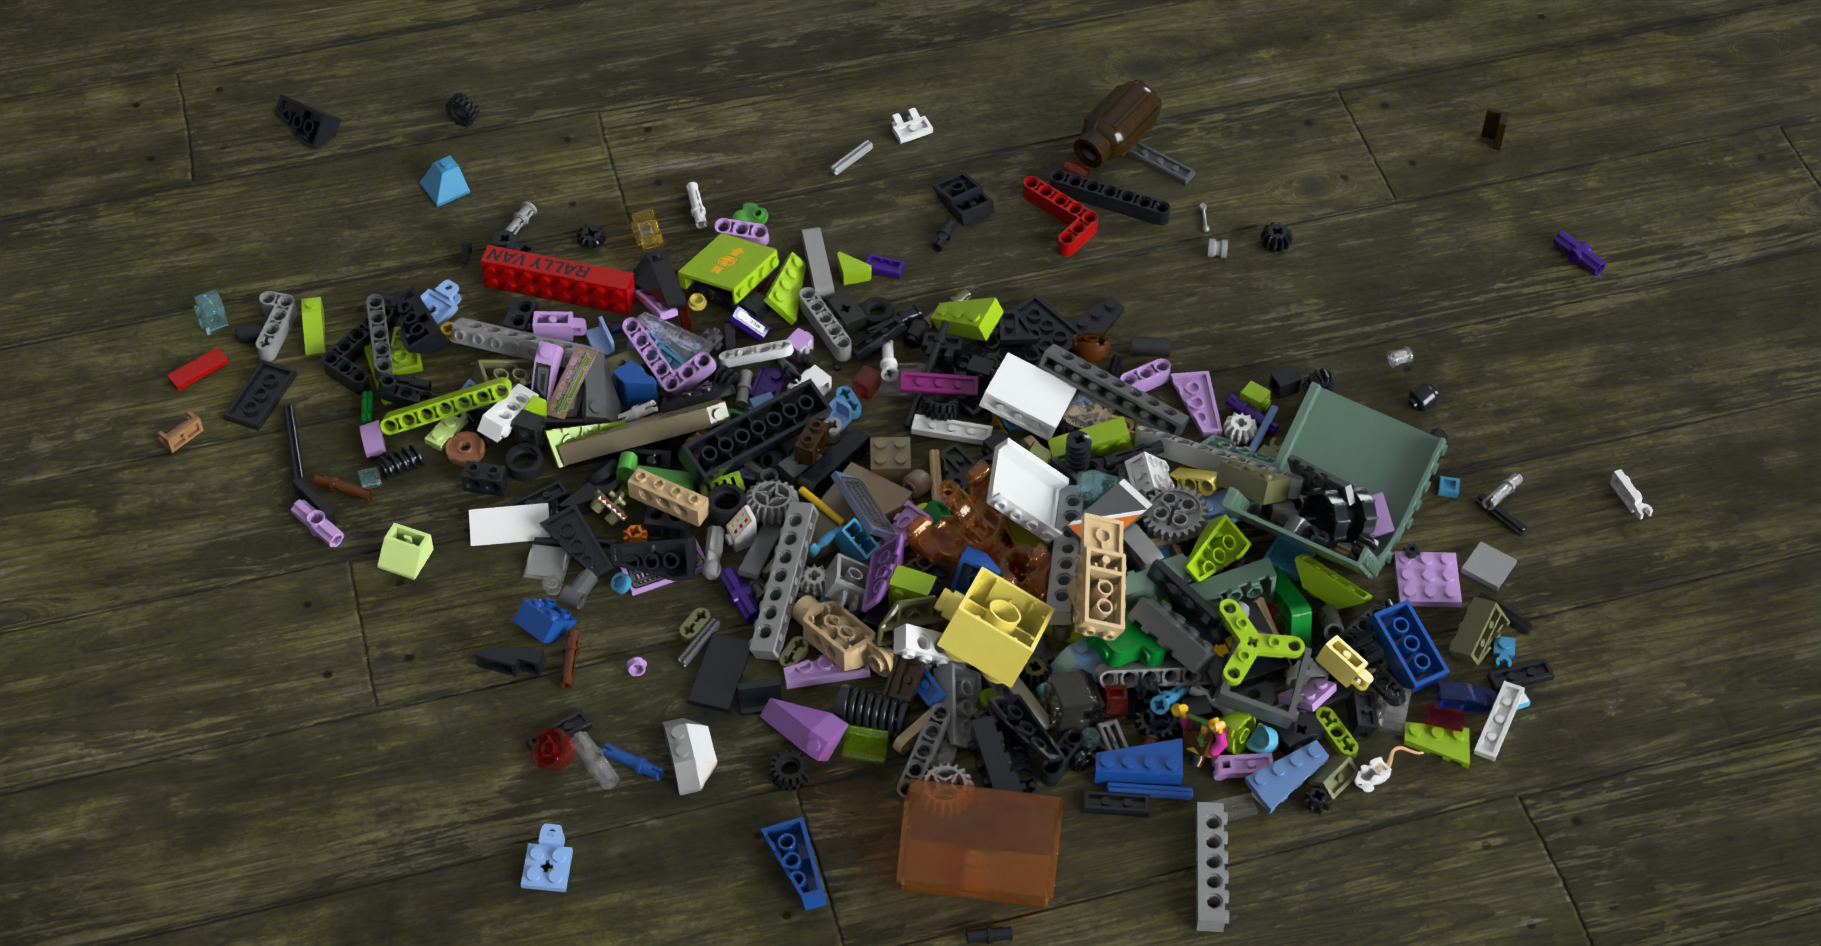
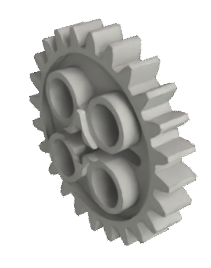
M1170 485L1169 490L1162 487V492L1154 490V495H1148V500L1153 504V508L1142 517L1144 527L1148 528V533L1153 532L1154 537L1161 535V541L1166 537L1169 538L1170 543L1173 538H1176L1178 543L1182 537L1188 541V535L1195 538L1196 532L1201 533L1202 527H1206L1208 506H1206V500H1202L1201 494L1196 496V490L1189 492L1188 486L1182 490L1180 485L1177 486V489Z

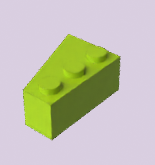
M994 297L939 303L931 319L938 331L942 321L945 320L950 323L946 334L987 341L1004 312L997 298Z

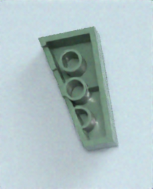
M1183 553L1161 560L1188 585L1196 582L1184 568L1188 559ZM1151 564L1144 566L1143 570L1137 573L1134 570L1126 572L1125 604L1130 612L1141 597L1158 601L1169 597L1146 576Z
M1267 557L1206 578L1198 583L1189 584V586L1218 611V607L1224 599H1233L1248 603L1249 605L1255 599L1263 597L1266 603H1272L1277 575L1270 558Z

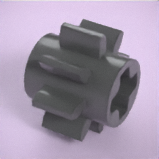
M715 327L712 330L707 328L701 335L703 338L701 343L709 351H713V349L718 351L725 343L722 340L725 337L724 334Z

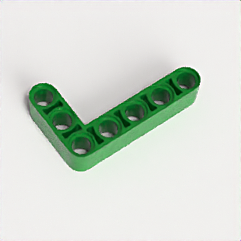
M1273 566L1277 577L1272 603L1285 618L1284 635L1299 637L1304 642L1305 647L1311 648V607L1280 567Z

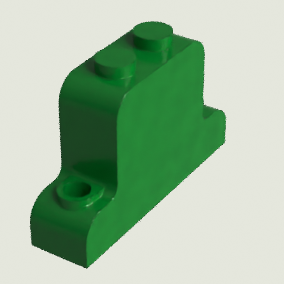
M1125 608L1124 632L1115 640L1107 641L1101 637L1086 636L1087 644L1111 667L1117 668L1136 660H1140L1148 667L1163 665L1167 649L1161 647L1154 636L1140 629L1142 627L1141 623L1138 621L1132 622L1127 618L1130 613L1127 608Z

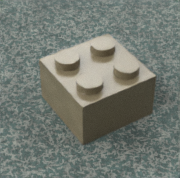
M910 437L870 438L871 472L893 483H902L903 478L911 473Z

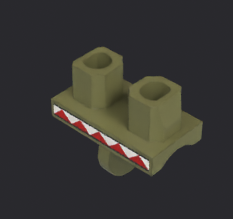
M599 489L594 492L596 497L591 502L590 507L598 514L605 506L610 509L604 516L608 523L613 526L620 519L624 521L627 518V515L624 514L625 511L617 505L620 504L623 507L626 504L622 499L624 497L622 490L616 493L610 490L608 495L611 499Z

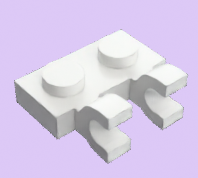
M915 107L908 109L910 114L908 122L904 123L899 113L892 115L894 120L892 122V132L900 144L933 133V127L926 116L920 117Z

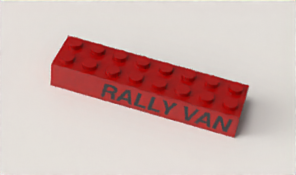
M493 245L487 246L480 261L484 286L492 289L626 315L630 314L636 300L634 274L631 272Z

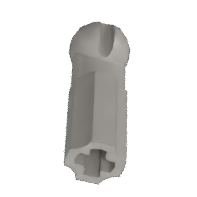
M712 525L707 529L706 560L702 566V574L709 580L717 579L722 572L720 558H722L725 529L721 526Z

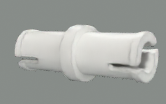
M650 400L640 406L635 405L632 409L618 414V419L622 418L628 423L657 412L658 407H652L656 405V402Z

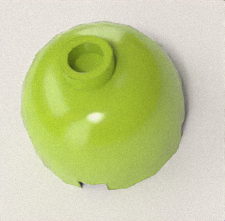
M1232 711L1223 718H1220L1219 722H1225L1226 726L1230 728L1226 738L1228 745L1225 750L1234 755H1239L1247 748L1246 743L1249 740L1250 732L1253 733L1256 729V718L1245 712Z

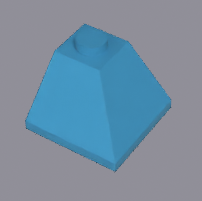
M450 155L434 162L420 181V186L437 207L470 193L459 166Z

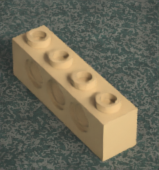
M637 468L627 481L629 497L699 527L709 514L708 497L641 468Z

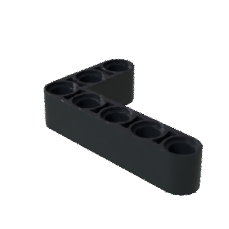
M384 305L389 332L396 326L393 308L390 305ZM367 317L322 355L325 373L358 395H362L363 391L370 390L367 372L353 363L365 353L364 347L371 344Z

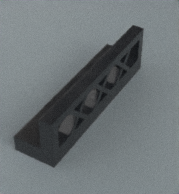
M1156 559L1152 563L1146 576L1207 632L1222 620L1218 611L1163 561Z

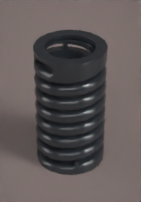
M843 684L837 695L833 714L852 726L864 727L866 730L872 729L873 732H880L881 734L888 733L889 736L897 738L906 730L911 712V702L898 698H893L892 700L891 696L884 698V695L881 693L876 696V693L873 691L868 694L866 689L861 691L859 687Z

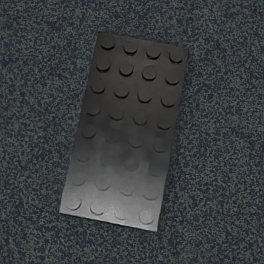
M1034 294L1010 311L1018 310L1022 319L1030 326L1032 334L1037 335V344L1000 345L998 321L987 341L972 338L963 341L961 354L954 355L952 368L945 367L946 359L944 354L936 359L931 373L966 376V368L973 355L995 361V370H998L1007 353L1038 367L1045 350L1051 345L1056 344L1072 353V336L1077 333L1078 337L1083 336V333L1039 296ZM978 385L977 397L955 396L958 399V407L971 419H975L987 411V409L979 406L987 387Z

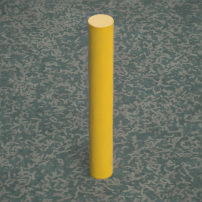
M804 486L799 489L798 493L813 503L838 525H846L847 520Z

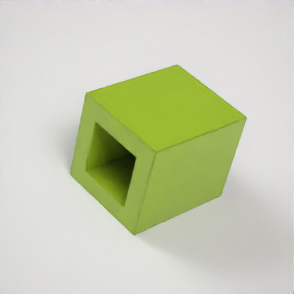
M1250 381L1241 391L1240 400L1250 403L1252 408L1261 413L1263 410H1267L1271 404V391Z

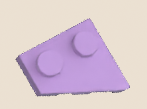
M1319 678L1307 682L1305 688L1302 687L1301 690L1304 693L1303 700L1297 707L1314 712L1337 691L1336 683ZM1294 688L1278 695L1279 702L1289 705Z

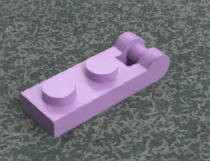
M1272 753L1219 755L1217 759H1211L1212 766L1215 767L1213 771L1214 779L1221 781L1226 778L1247 777L1272 764ZM1229 765V768H1223V766Z

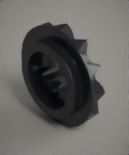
M595 224L590 227L586 225L585 228H580L577 233V242L584 248L593 249L600 247L607 239L606 230H603L601 226L596 227Z

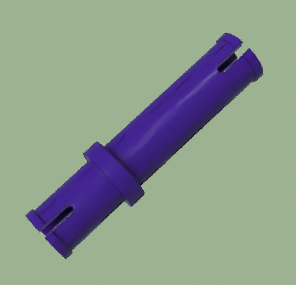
M1230 394V399L1227 398L1225 404L1236 410L1238 415L1242 412L1245 416L1251 415V419H1255L1256 424L1261 426L1265 416L1252 408L1250 403L1243 402L1234 394ZM1272 421L1267 432L1272 436L1275 435V430L1278 431L1280 425Z

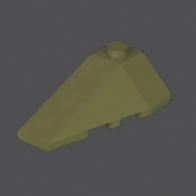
M478 360L472 377L476 384L505 377L511 381L513 389L518 384L524 386L532 383L534 361ZM497 386L498 390L506 391L504 386Z

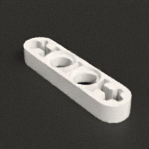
M781 340L727 350L719 354V360L723 366L726 365L729 368L787 357L794 352L790 340Z

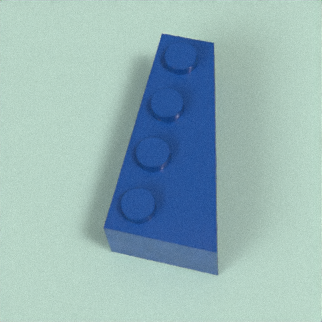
M1182 738L1098 752L1095 755L1094 785L1107 786L1109 781L1169 786L1182 785Z

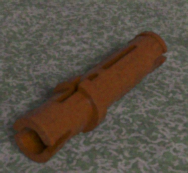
M317 472L313 478L314 485L328 488L331 492H341L368 502L372 500L374 495L373 489L343 481L337 476L332 477Z
M577 629L567 631L566 644L563 646L564 659L559 687L565 690L572 689L576 658L580 652L578 644L581 633Z

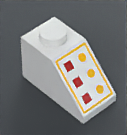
M745 505L726 525L727 534H725V540L728 546L732 545L735 552L751 547L757 536L756 518L749 505Z

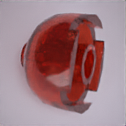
M547 727L536 735L535 740L537 741L535 747L532 746L531 750L532 759L536 766L544 770L559 771L572 762L575 755V743L570 734L560 728Z

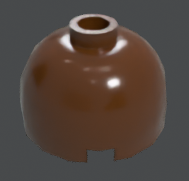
M1084 332L1083 336L1078 337V333L1072 336L1074 354L1093 365L1106 358L1110 352L1111 337L1105 338L1104 333Z

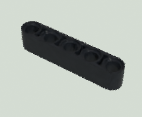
M857 430L851 431L800 477L797 489L799 490L804 486L816 497L822 495L834 484L831 475L835 471L843 473L851 462L856 464L870 451V438L872 437Z

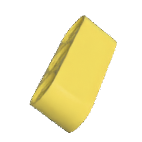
M1178 467L1169 474L1170 479L1174 483V489H1177L1178 485L1181 486L1182 490L1188 486L1189 492L1196 490V495L1210 496L1221 488V486L1215 484L1218 473L1216 471Z

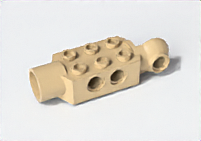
M806 595L796 602L792 610V617L803 626V638L844 671L858 669L868 663L872 670L880 676H889L896 655L890 647L876 645V632L844 607L837 606L838 603L835 600L820 603L811 595Z

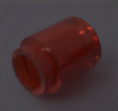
M1072 159L1069 162L1066 161L1062 168V171L1086 178L1089 177L1091 171L1086 165Z

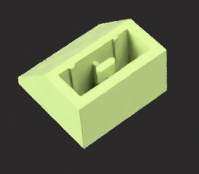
M393 523L384 537L377 565L378 568L415 580L434 550L431 535Z

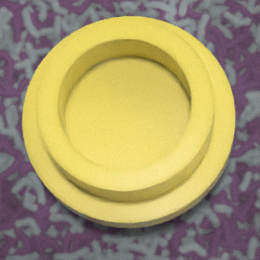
M695 293L690 296L688 306L693 311H701L706 308L707 300L702 294Z

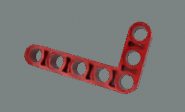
M1029 176L1023 180L1024 199L1069 225L1058 237L1057 251L1061 256H1071L1097 232L1098 215L1037 177Z

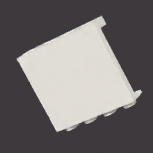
M1007 353L986 389L979 406L1048 441V439L1052 438L1077 388Z
M1007 438L995 446L986 503L1040 539L1050 543L1062 535V532L1055 528L1059 493L1061 489L1069 484V478L1010 438Z

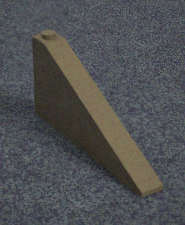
M713 399L666 413L660 411L557 447L563 465H568L713 427L730 421L725 401Z
M853 462L843 471L844 474L862 479L890 524L894 522L893 518L897 513L901 514L904 510V504L907 500L914 504L913 492ZM834 483L821 498V501L847 520L846 524L854 517L858 520ZM817 507L819 515L811 545L813 543L817 544L818 540L828 531L840 526ZM834 540L827 546L822 547L814 558L808 552L805 566L838 550L839 548L834 544ZM775 556L762 571V578L765 580V584L769 580L770 565L774 562Z

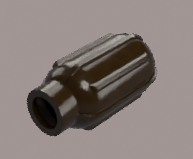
M1138 79L1118 85L1084 118L1081 136L1074 143L1076 156L1082 163L1091 168H1097L1105 161L1124 157L1155 126L1162 106L1161 99L1150 86Z

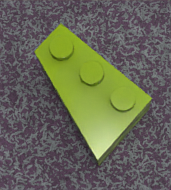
M897 565L889 582L888 606L892 608L895 602L899 600L928 596L937 577Z

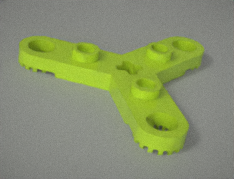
M1224 599L1221 601L1218 607V614L1238 643L1236 650L1222 671V680L1227 685H1239L1257 656L1289 657L1295 659L1299 658L1304 652L1305 644L1299 637L1258 633L1235 600ZM1231 606L1230 608L1234 610V613H1227L1224 607ZM1249 641H1250L1251 643H1254V642H1255V643H1256L1255 647H1254L1253 645H1250V646H1249V645H1248V642H1249ZM1296 644L1298 651L1291 650L1288 645ZM1228 671H1236L1238 678H1231L1228 675Z

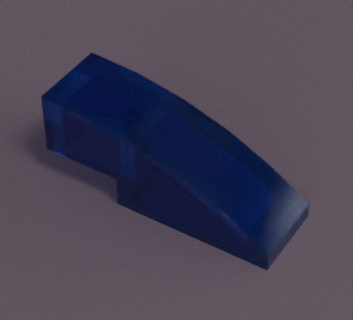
M1438 681L1436 688L1439 708H1458L1459 713L1491 712L1499 692L1487 687L1455 681Z

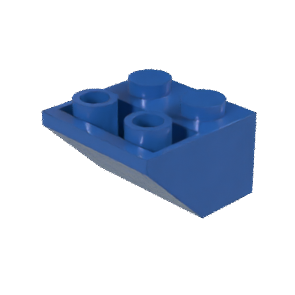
M630 360L613 371L614 386L619 401L627 408H632L638 402L643 403L650 400L656 401L658 406L657 382L653 376L645 373L640 365H636Z
M550 598L523 600L513 620L542 643L556 642L577 622L568 610L558 607L556 602Z

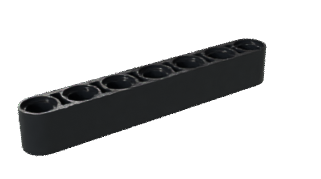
M1053 170L1050 173L1049 185L1073 200L1155 225L1163 226L1169 222L1170 204L1168 202L1062 170Z

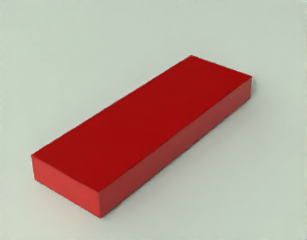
M217 347L168 374L167 377L172 385L180 391L228 364L229 361Z

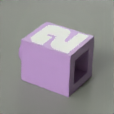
M797 328L786 339L791 341L794 352L788 357L799 363L802 361L804 353L808 354L809 349H814V336L800 328Z

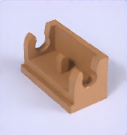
M191 411L186 412L188 417H186L185 421L167 434L162 431L157 433L160 436L158 441L171 453L204 431L200 418Z

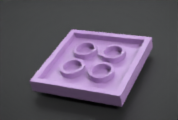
M1394 551L1393 558L1398 603L1408 599L1412 606L1461 607L1462 598L1456 553L1421 552L1420 556L1417 555L1413 559H1408L1405 556V552Z

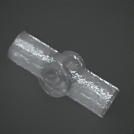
M586 731L574 734L570 744L585 763L587 771L593 774L604 790L614 788L620 781V778L604 757L603 750L595 745Z

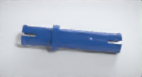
M609 743L604 745L607 749H602V756L634 769L639 775L645 774L657 781L661 779L658 775H663L664 768L648 762L644 757H636Z

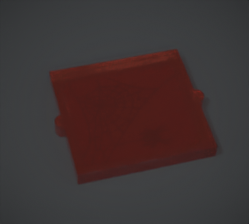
M1428 704L1427 711L1424 713V716H1426L1425 724L1463 732V726L1466 724V719H1464L1465 711Z

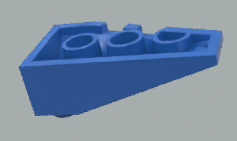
M967 546L960 558L951 586V592L954 593L957 590L966 595L981 567L988 569L1000 576L1001 570L987 553Z

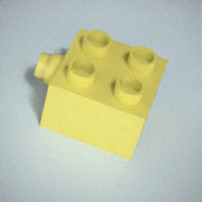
M981 567L966 595L957 590L953 593L945 588L936 602L934 608L937 611H941V616L950 621L937 645L943 648L946 654L954 661L967 662L981 670L984 677L990 682L996 684L1003 683L1012 688L1036 648L1055 608L988 569Z

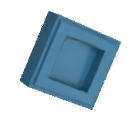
M1440 476L1438 496L1458 499L1460 479Z

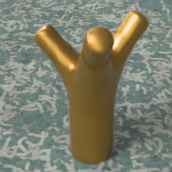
M992 413L991 426L993 428L998 426L1008 434L1000 416Z

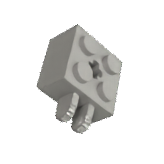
M837 553L826 570L825 596L837 601V606L839 607L848 605L851 612H855L856 609L862 611L869 566Z

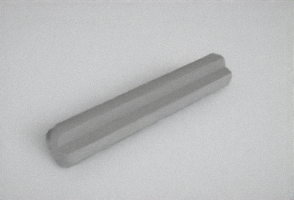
M869 140L864 141L830 167L831 173L838 175L872 150V142Z

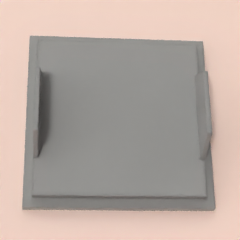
M532 544L523 578L564 583L571 555L562 547Z

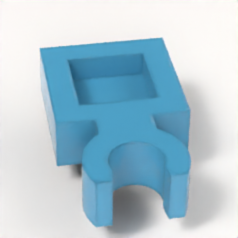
M1500 636L1498 640L1493 639L1492 657L1497 658L1495 669L1498 670L1501 663L1505 664L1507 668L1511 667V660L1515 656V638Z

